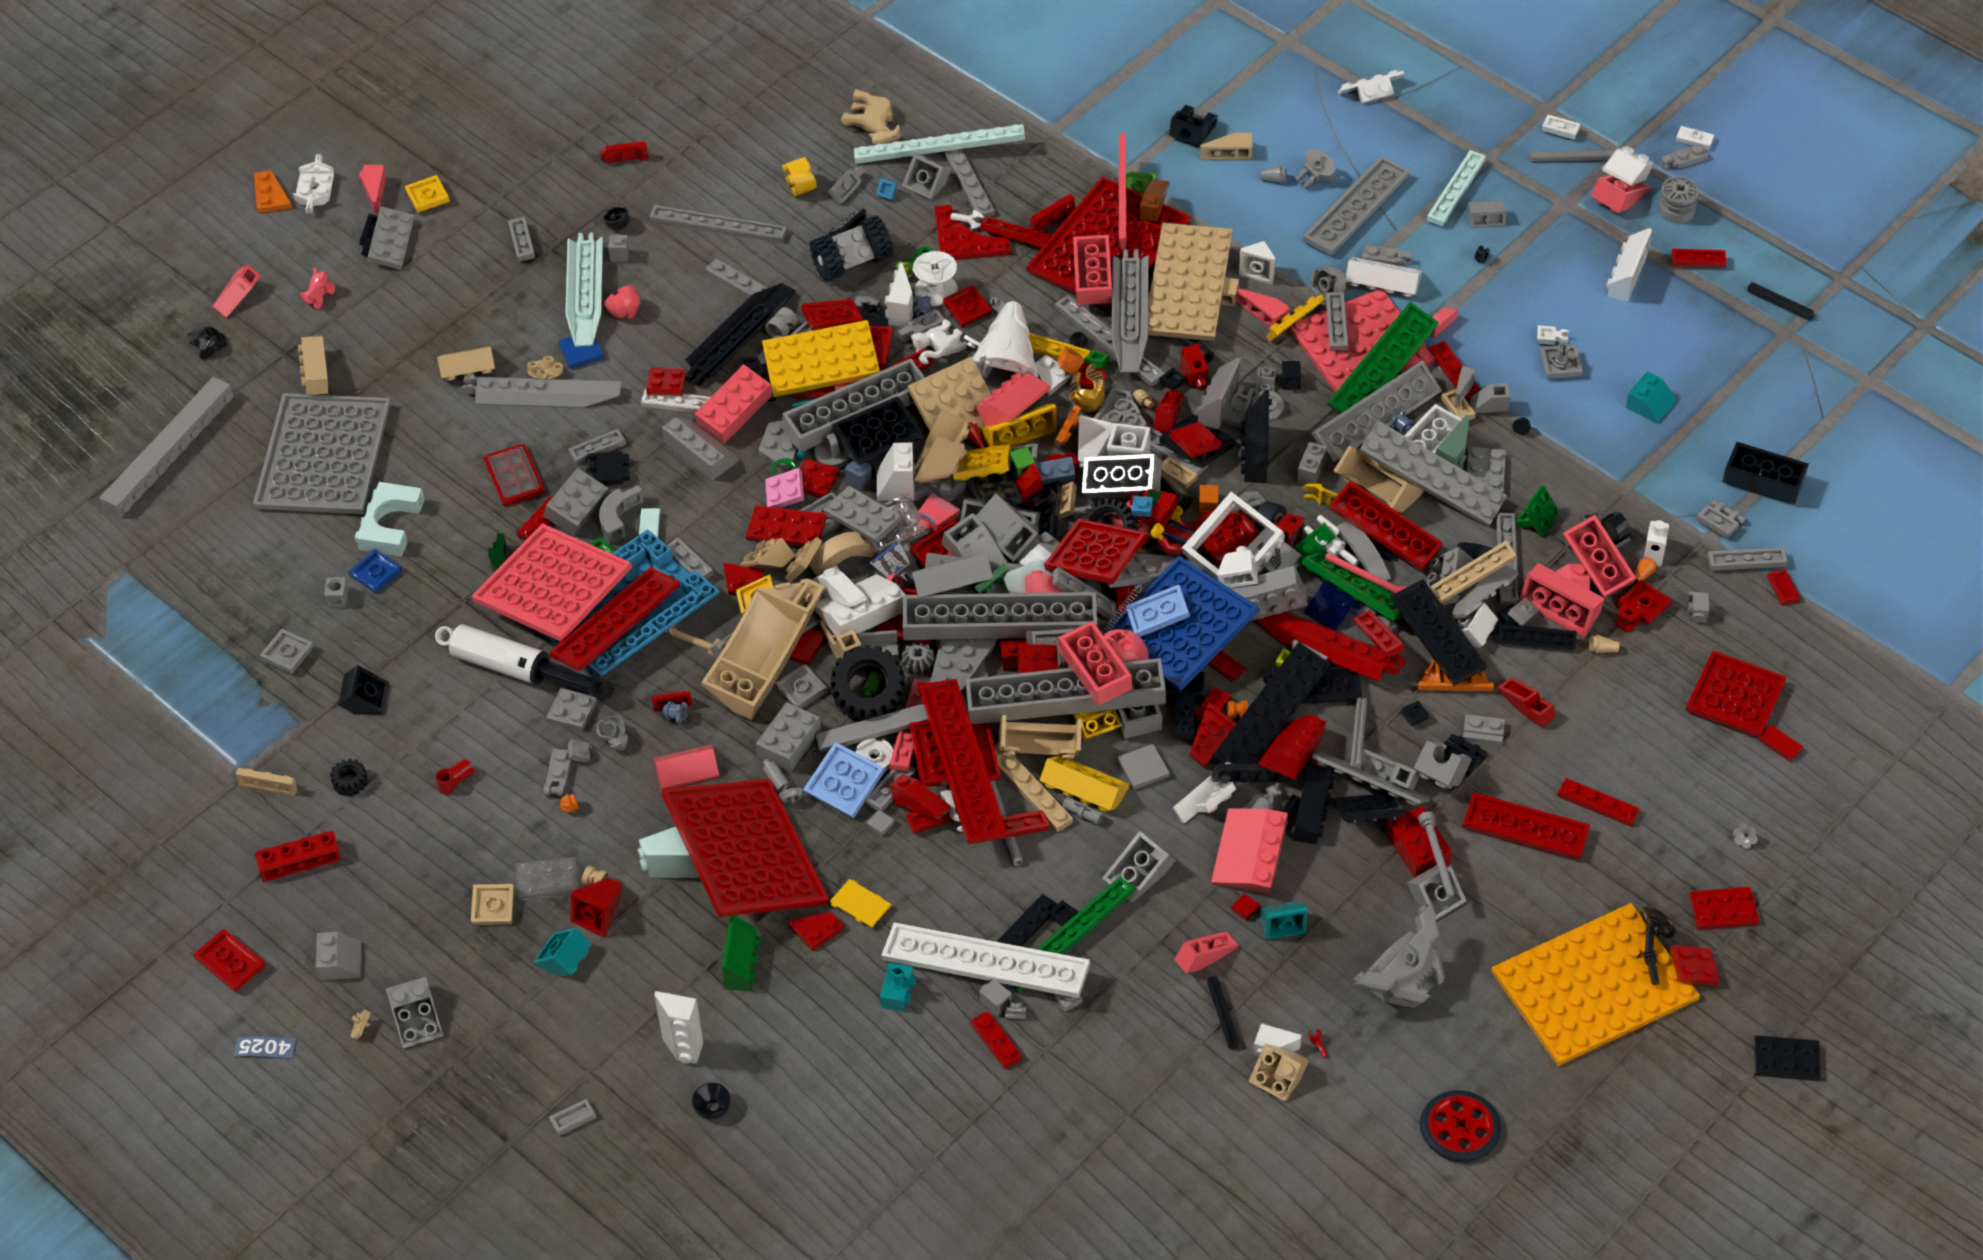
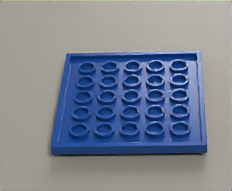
M1178 556L1134 602L1180 585L1191 617L1141 636L1147 646L1149 660L1161 658L1164 680L1181 691L1260 610L1251 601ZM1124 611L1125 614L1122 613L1123 616H1119L1121 619H1116L1118 622L1114 621L1116 625L1112 623L1109 626L1112 630L1125 629L1134 632L1127 611Z

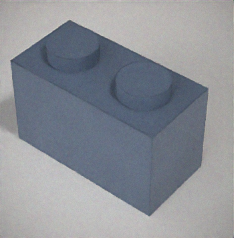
M1072 457L1035 463L1041 475L1042 487L1057 480L1062 484L1076 481Z

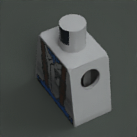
M899 540L870 562L875 570L884 578L891 574H898L903 578V585L905 587L913 584L910 574L916 571Z

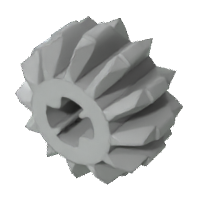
M913 642L912 647L906 646L905 651L902 653L903 667H906L907 672L913 671L914 675L917 672H921L923 675L924 670L930 671L931 666L934 664L933 650H930L929 645L923 646L922 642L919 645Z

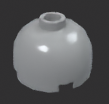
M1328 265L1319 267L1313 272L1311 285L1317 291L1315 293L1316 296L1322 294L1325 298L1326 293L1344 292L1346 289V279L1339 268Z

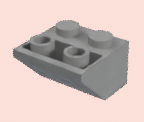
M1460 547L1433 558L1429 563L1427 585L1429 587L1474 559Z

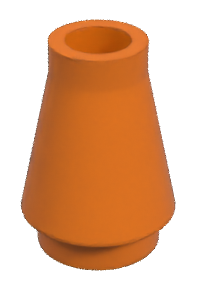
M1650 557L1640 559L1634 572L1636 577L1635 584L1641 580L1644 581L1656 571L1657 564Z

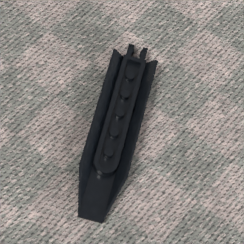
M780 283L752 294L685 359L691 367L685 376V380L690 382L695 378L694 385L700 386L706 378L714 376L785 306L796 290Z

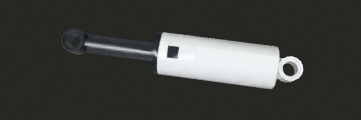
M465 624L459 625L456 629L443 626L436 631L435 639L437 643L449 647V653L452 657L534 685L540 684L546 678L588 692L599 699H609L614 693L613 684L607 680L592 678L550 664L549 654L545 651ZM450 633V638L446 641V634ZM603 684L604 691L600 694L599 687Z

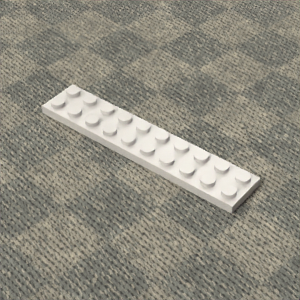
M893 923L881 955L884 961L988 981L995 979L1003 984L1076 998L1080 996L1090 967L1089 959L899 923Z

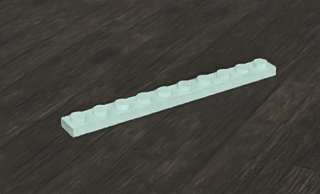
M1024 125L996 127L986 130L980 129L972 132L946 134L944 136L911 139L902 142L896 141L867 147L861 146L854 148L855 163L859 164L914 156V154L922 155L1025 140Z

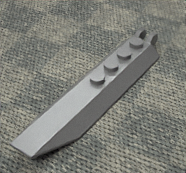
M1127 249L1123 250L1122 260L1113 256L1112 343L1120 373H1139L1148 340L1149 255L1140 260L1139 249L1134 250V258H1128Z
M468 375L463 380L465 385L462 386V392L465 394H475L476 405L585 408L619 397L622 382L513 377L477 378Z

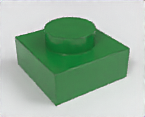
M1095 350L1085 357V363H1093L1096 365L1095 368L1099 369L1109 362L1108 354Z

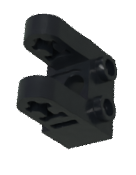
M1185 105L1171 118L1169 136L1200 146L1215 128L1218 115L1209 112L1204 119L1193 117L1195 108Z

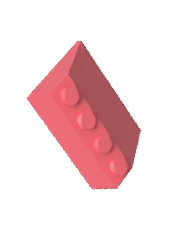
M1228 808L1211 884L1271 896L1287 826V813L1270 809Z

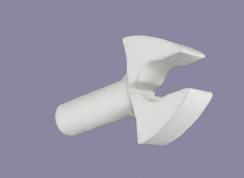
M973 210V214L970 216L957 213L951 214V220L968 222L971 225L970 230L980 228L981 223H976L973 219H984V216L976 210Z

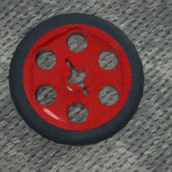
M1453 1090L1434 1097L1426 1105L1420 1119V1130L1428 1146L1438 1155L1456 1162H1469L1486 1156L1495 1148L1501 1135V1122L1496 1110L1483 1097L1468 1091ZM1455 1103L1460 1104L1463 1109L1461 1111H1454L1451 1105ZM1479 1111L1483 1117L1476 1119L1472 1117L1471 1113ZM1439 1114L1444 1115L1446 1121L1438 1122L1435 1116ZM1457 1123H1458L1459 1125H1463V1124H1464V1125H1465L1464 1128H1462V1127H1458V1128H1457ZM1484 1130L1487 1135L1481 1138L1476 1136L1475 1131ZM1446 1133L1450 1136V1139L1443 1141L1439 1139L1438 1135ZM1460 1141H1467L1470 1147L1464 1149L1458 1143Z

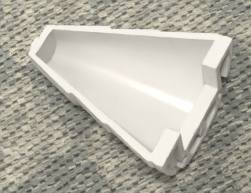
M1015 301L1008 302L989 327V332L980 343L978 350L972 358L981 376H984L987 366H992L1017 373L1021 372V374L1031 373L1038 378L1029 339V329L1022 306Z

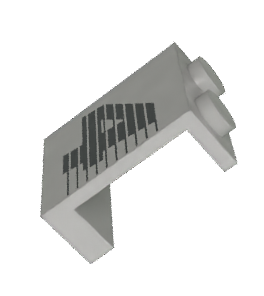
M1265 528L1247 549L1255 557L1274 534ZM1283 541L1279 549L1276 548L1272 552L1270 560L1266 563L1263 562L1261 567L1268 573L1290 566H1295L1297 569L1300 565L1298 561L1302 555Z

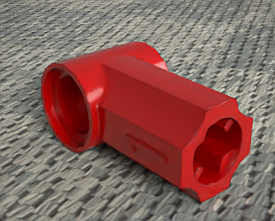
M462 759L449 769L445 768L437 771L435 777L438 791L441 794H450L455 790V785L473 774L474 768L467 759Z

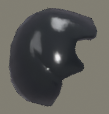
M613 207L606 212L603 219L608 228L614 231L621 230L629 224L630 214L626 207Z

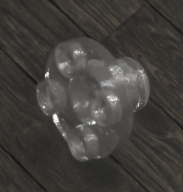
M950 475L948 478L929 481L928 486L931 490L937 492L938 496L953 505L956 495L965 492L966 482L954 480L953 475Z

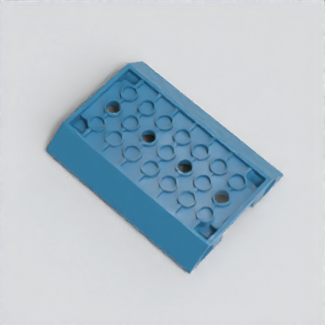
M648 529L612 553L619 558L631 562L632 568L574 630L650 567L679 580L680 587L587 665L583 671L589 677L603 676L720 594V591L696 570L689 573L673 560L672 550ZM543 634L555 646L561 642Z

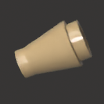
M1597 634L1591 637L1589 650L1594 651V654L1618 653L1619 641H1614Z

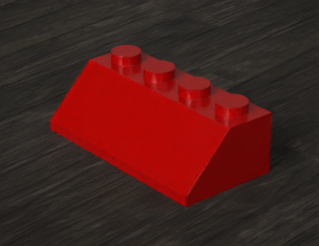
M1309 714L1288 722L1260 759L1258 765L1295 779L1323 740L1327 721Z

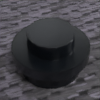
M1074 332L1069 339L1070 345L1083 348L1087 344V337L1082 332Z
M1520 417L1513 422L1512 428L1517 434L1526 435L1531 430V424L1527 418Z

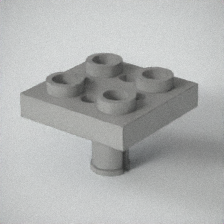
M1560 343L1558 346L1540 347V356L1546 379L1582 376L1583 370L1576 345L1563 343L1562 346V343Z

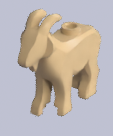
M856 89L853 94V100L863 101L853 102L851 112L860 110L865 112L864 114L855 115L844 112L841 123L844 126L854 125L869 132V137L872 138V143L875 145L898 141L901 136L899 133L900 126L897 125L894 130H890L886 126L888 121L891 122L893 118L890 100L886 97L872 96L867 92Z

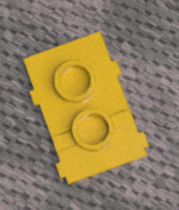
M851 879L830 900L831 906L840 908L856 918L855 920L859 923L863 922L871 928L892 906L878 894L872 893Z

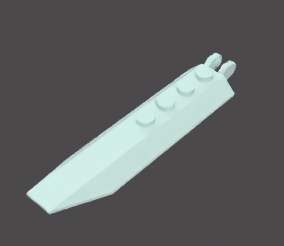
M593 232L589 233V240H584L583 233H579L577 243L568 239L565 314L575 347L593 346L601 316L603 237H600L595 242Z

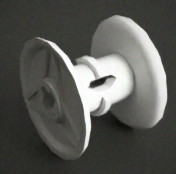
M930 251L920 255L913 263V272L920 279L915 285V296H930V304L932 306L944 305V298L958 292V286L952 279L957 271L955 259L941 251Z

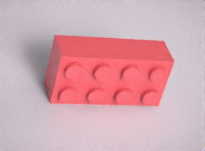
M1109 235L1073 237L1077 305L1112 303Z
M743 364L695 413L697 425L725 444L773 396L771 384Z
M1093 621L1058 637L1060 653L1098 706L1132 690V675Z

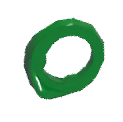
M781 458L774 462L771 473L773 476H776V466L781 463L790 465L791 470L799 467L794 460Z

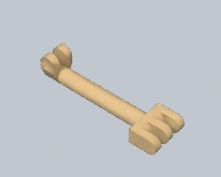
M676 624L664 632L707 649V654L715 658L710 647L719 642L720 639L716 638L712 644L676 630Z

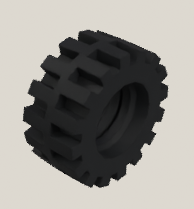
M344 759L341 760L342 763H336V767L333 766L332 772H330V778L334 790L341 795L343 793V796H347V794L353 796V793L359 794V790L363 791L365 789L364 786H367L368 777L365 767L361 762L359 763L356 759L354 761L352 759L345 761ZM346 775H356V777L352 780H342V778Z

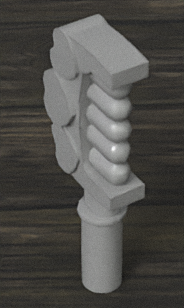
M1247 491L1239 496L1240 499L1252 508L1266 502L1257 491ZM1235 506V507L1230 511V513L1235 512V511L1237 512V511H1239V510H1241L1243 513H1246V512H1244V511H1243L1242 509H1240L1238 506Z

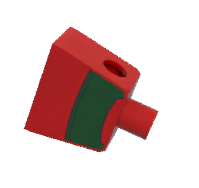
M1147 489L1142 497H1153L1151 517H1136L1152 528L1157 523L1165 527L1178 507L1177 495ZM1135 494L1132 495V497H1131V499H1130V505L1133 504V498H1134V496H1138V495H1135Z

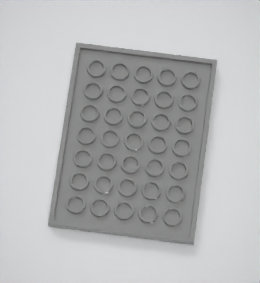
M283 393L255 494L254 509L364 514L391 405L390 398Z

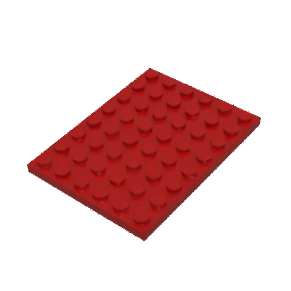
M1102 176L1026 266V271L1076 295L1073 237L1109 235L1111 283H1113V256L1121 260L1123 258V250L1119 249V183ZM1126 187V249L1128 250V258H1134L1135 249H1139L1140 260L1149 255V273L1155 266L1162 224L1188 225L1191 222V216L1163 204L1158 222L1141 220L1140 204L1143 194ZM1112 303L1096 304L1112 312Z
M770 779L662 790L661 796L718 918L827 905L829 898Z

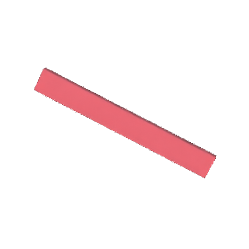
M1120 133L1119 135L1120 250H1126V133Z

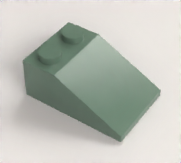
M1467 414L1436 449L1438 456L1464 470L1463 463L1466 459L1465 448L1470 418Z

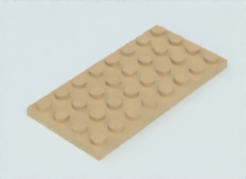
M1170 223L1162 224L1148 301V335L1215 341L1233 229Z

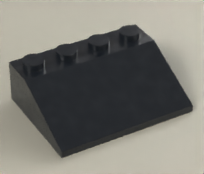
M1265 390L1245 414V422L1241 421V432L1245 433V435H1241V446H1245V449H1241V460H1244V463H1241V475H1244V482L1267 483L1269 390Z
M898 396L833 423V434L837 438L840 449L857 465L888 453L893 443H911L924 438L923 433Z

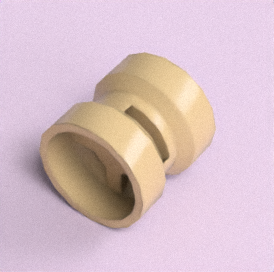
M587 866L582 876V884L587 886L609 878V873L604 870L598 871L593 866Z

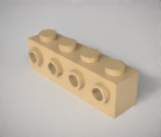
M323 336L301 337V344H298L302 388L306 389V395L328 394Z

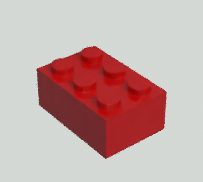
M1423 806L1404 813V816L1399 817V819L1387 820L1386 835L1414 878L1437 865L1427 832L1420 826L1418 820L1420 814L1427 812ZM1435 825L1434 830L1445 864L1450 865L1452 850Z

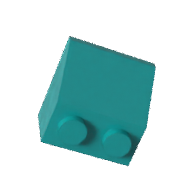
M1647 371L1628 393L1626 408L1658 424L1674 405L1676 398L1662 378Z
M1289 902L1285 905L1261 908L1260 920L1266 940L1306 933L1307 907L1302 902Z
M576 928L554 932L533 961V964L559 977L572 975L577 970V964L580 960L587 956L588 949L592 943Z

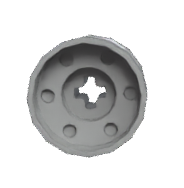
M1685 177L1669 178L1663 183L1658 213L1664 220L1674 224H1682L1693 218L1699 194L1696 183Z

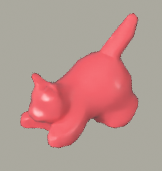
M313 268V276L310 279L309 288L307 291L299 293L306 304H314V308L317 310L323 304V296L325 294L332 295L335 292V284L327 280L328 274L326 271L319 272L317 268Z

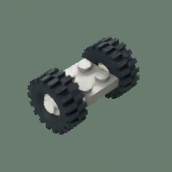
M875 215L860 221L858 227L833 237L824 235L810 241L811 258L814 260L813 263L820 277L824 281L829 282L844 276L845 270L869 260L876 263L891 257L894 254L893 242H891L888 228L885 227L882 219Z

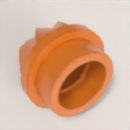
M566 794L560 800V809L565 813H574L575 810L580 808L575 794Z

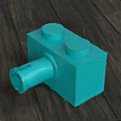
M895 963L888 964L880 994V1008L905 1012L906 1006L910 1005L912 999L911 987L916 985L917 976L914 975L913 966Z

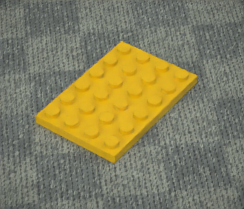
M868 320L762 341L773 397L855 382L880 372Z

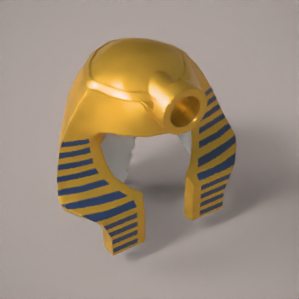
M1093 363L1086 370V378L1090 379L1094 384L1092 390L1081 389L1079 385L1080 372L1073 375L1070 383L1071 394L1069 399L1074 401L1075 405L1081 408L1080 411L1083 412L1097 411L1105 399L1106 381L1101 372L1095 371L1096 365Z

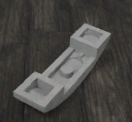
M1348 521L1336 526L1339 528V537L1342 541L1349 544L1364 566L1365 571L1385 581H1389L1391 579L1389 572L1368 536Z

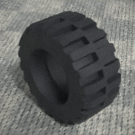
M865 645V648L862 649L857 646L853 647V652L850 653L848 650L843 653L844 658H838L830 678L832 697H834L836 706L840 707V711L844 715L849 714V718L854 721L856 718L864 721L895 712L897 710L896 706L901 705L902 697L905 695L904 670L899 665V660L896 657H892L890 651L885 650L883 652L882 647L875 646V649L871 648L870 645ZM874 670L885 677L886 688L875 697L863 698L851 691L850 680L861 671Z

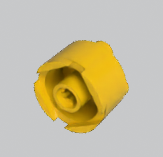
M806 157L798 158L782 165L785 175L788 174L785 177L788 186H793L791 191L794 197L817 188L814 175L811 173V167Z

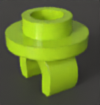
M899 262L896 264L895 268H898L900 263L903 264L908 279L912 276V263Z

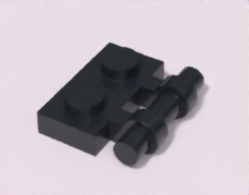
M1451 734L1449 741L1446 740L1443 743L1447 745L1444 752L1446 761L1450 759L1452 753L1456 755L1464 754L1472 759L1465 773L1468 776L1472 774L1480 763L1479 757L1484 758L1487 754L1485 750L1481 749V746L1467 742L1466 738L1462 736L1458 737Z

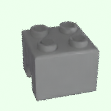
M1426 741L1414 766V769L1419 771L1418 775L1427 780L1429 778L1436 780L1435 784L1445 789L1446 787L1451 789L1452 786H1459L1472 759L1464 754L1456 755L1452 753L1450 759L1446 761L1444 752L1447 745L1438 741Z

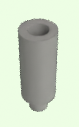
M768 758L763 761V770L778 793H781L786 785L788 786L787 789H790V783L777 764Z

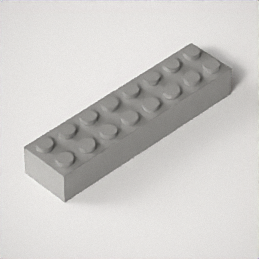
M908 359L782 413L783 428L800 452L825 442V435L833 433V423L897 396L905 407L914 404L915 402L907 387L925 377L913 360Z

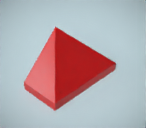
M670 690L652 696L654 711L663 710L664 705L669 701L680 705L682 702H687V706H692L691 692Z

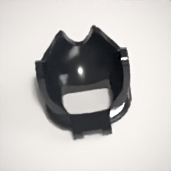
M212 326L198 328L187 334L188 336L193 335L189 343L200 349V359H206L217 350L227 346L225 335ZM214 335L218 337V341L213 338Z

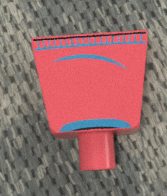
M932 493L917 513L919 525L916 527V531L921 536H924L928 531L933 533L952 520L959 523L960 509L937 494Z

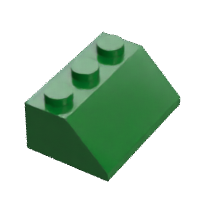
M730 916L722 962L725 989L749 991L750 984L755 981L753 966H757L758 963L756 948H760L761 936H757L756 927L737 916Z

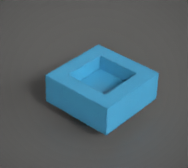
M880 178L876 195L893 200L898 183Z
M1134 496L1131 510L1132 516L1151 517L1153 497Z

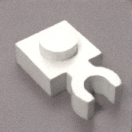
M1538 325L1537 344L1555 345V341L1567 344L1569 330L1562 329L1556 331V327Z

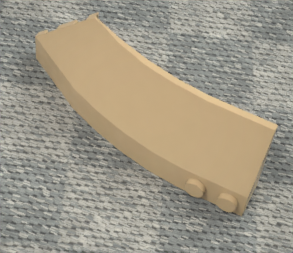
M803 579L799 583L790 584L788 582L775 585L774 588L764 589L763 587L756 589L735 631L703 679L701 685L733 712L752 720L792 655L825 586L810 579Z

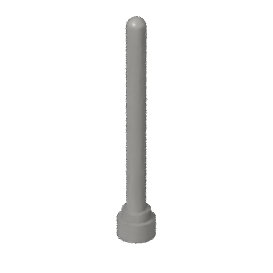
M1424 812L1418 816L1420 826L1427 832L1448 897H1453L1454 889L1434 830L1436 822L1433 812Z

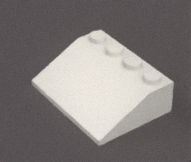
M876 574L855 584L866 596L867 600L849 607L824 598L818 601L814 610L836 636L854 630L857 635L902 614L903 595L905 593L896 583Z

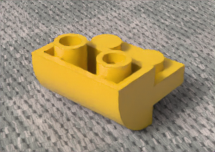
M1115 709L1072 714L1075 723L1077 719H1082L1081 738L1083 740L1122 727Z

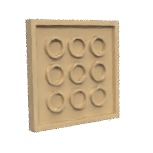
M972 356L908 385L907 389L929 431H931L942 409L968 421V423L972 421L975 424L977 422L981 433V428L985 425L976 406L982 402L984 397L990 396L991 393ZM966 437V439H963V438H962L961 441H960V443L963 442V441H965V440H967L968 438H967V437Z

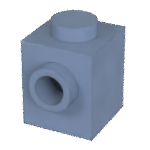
M854 461L847 464L845 468L846 484L862 491L872 480L871 465L866 462L857 465Z

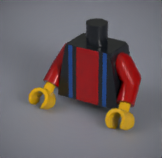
M1180 506L1177 507L1171 516V519L1176 522L1172 521L1165 529L1160 523H1157L1151 530V535L1154 538H1158L1156 552L1174 557L1180 556L1185 559L1187 556L1184 555L1182 547L1195 531L1189 529L1184 520H1181L1179 517L1183 513ZM1202 544L1196 550L1198 554H1202L1204 545Z

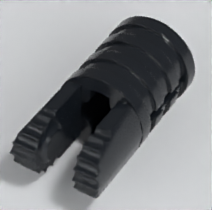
M1186 339L1182 342L1183 347L1199 344L1206 364L1213 360L1214 352L1200 340Z

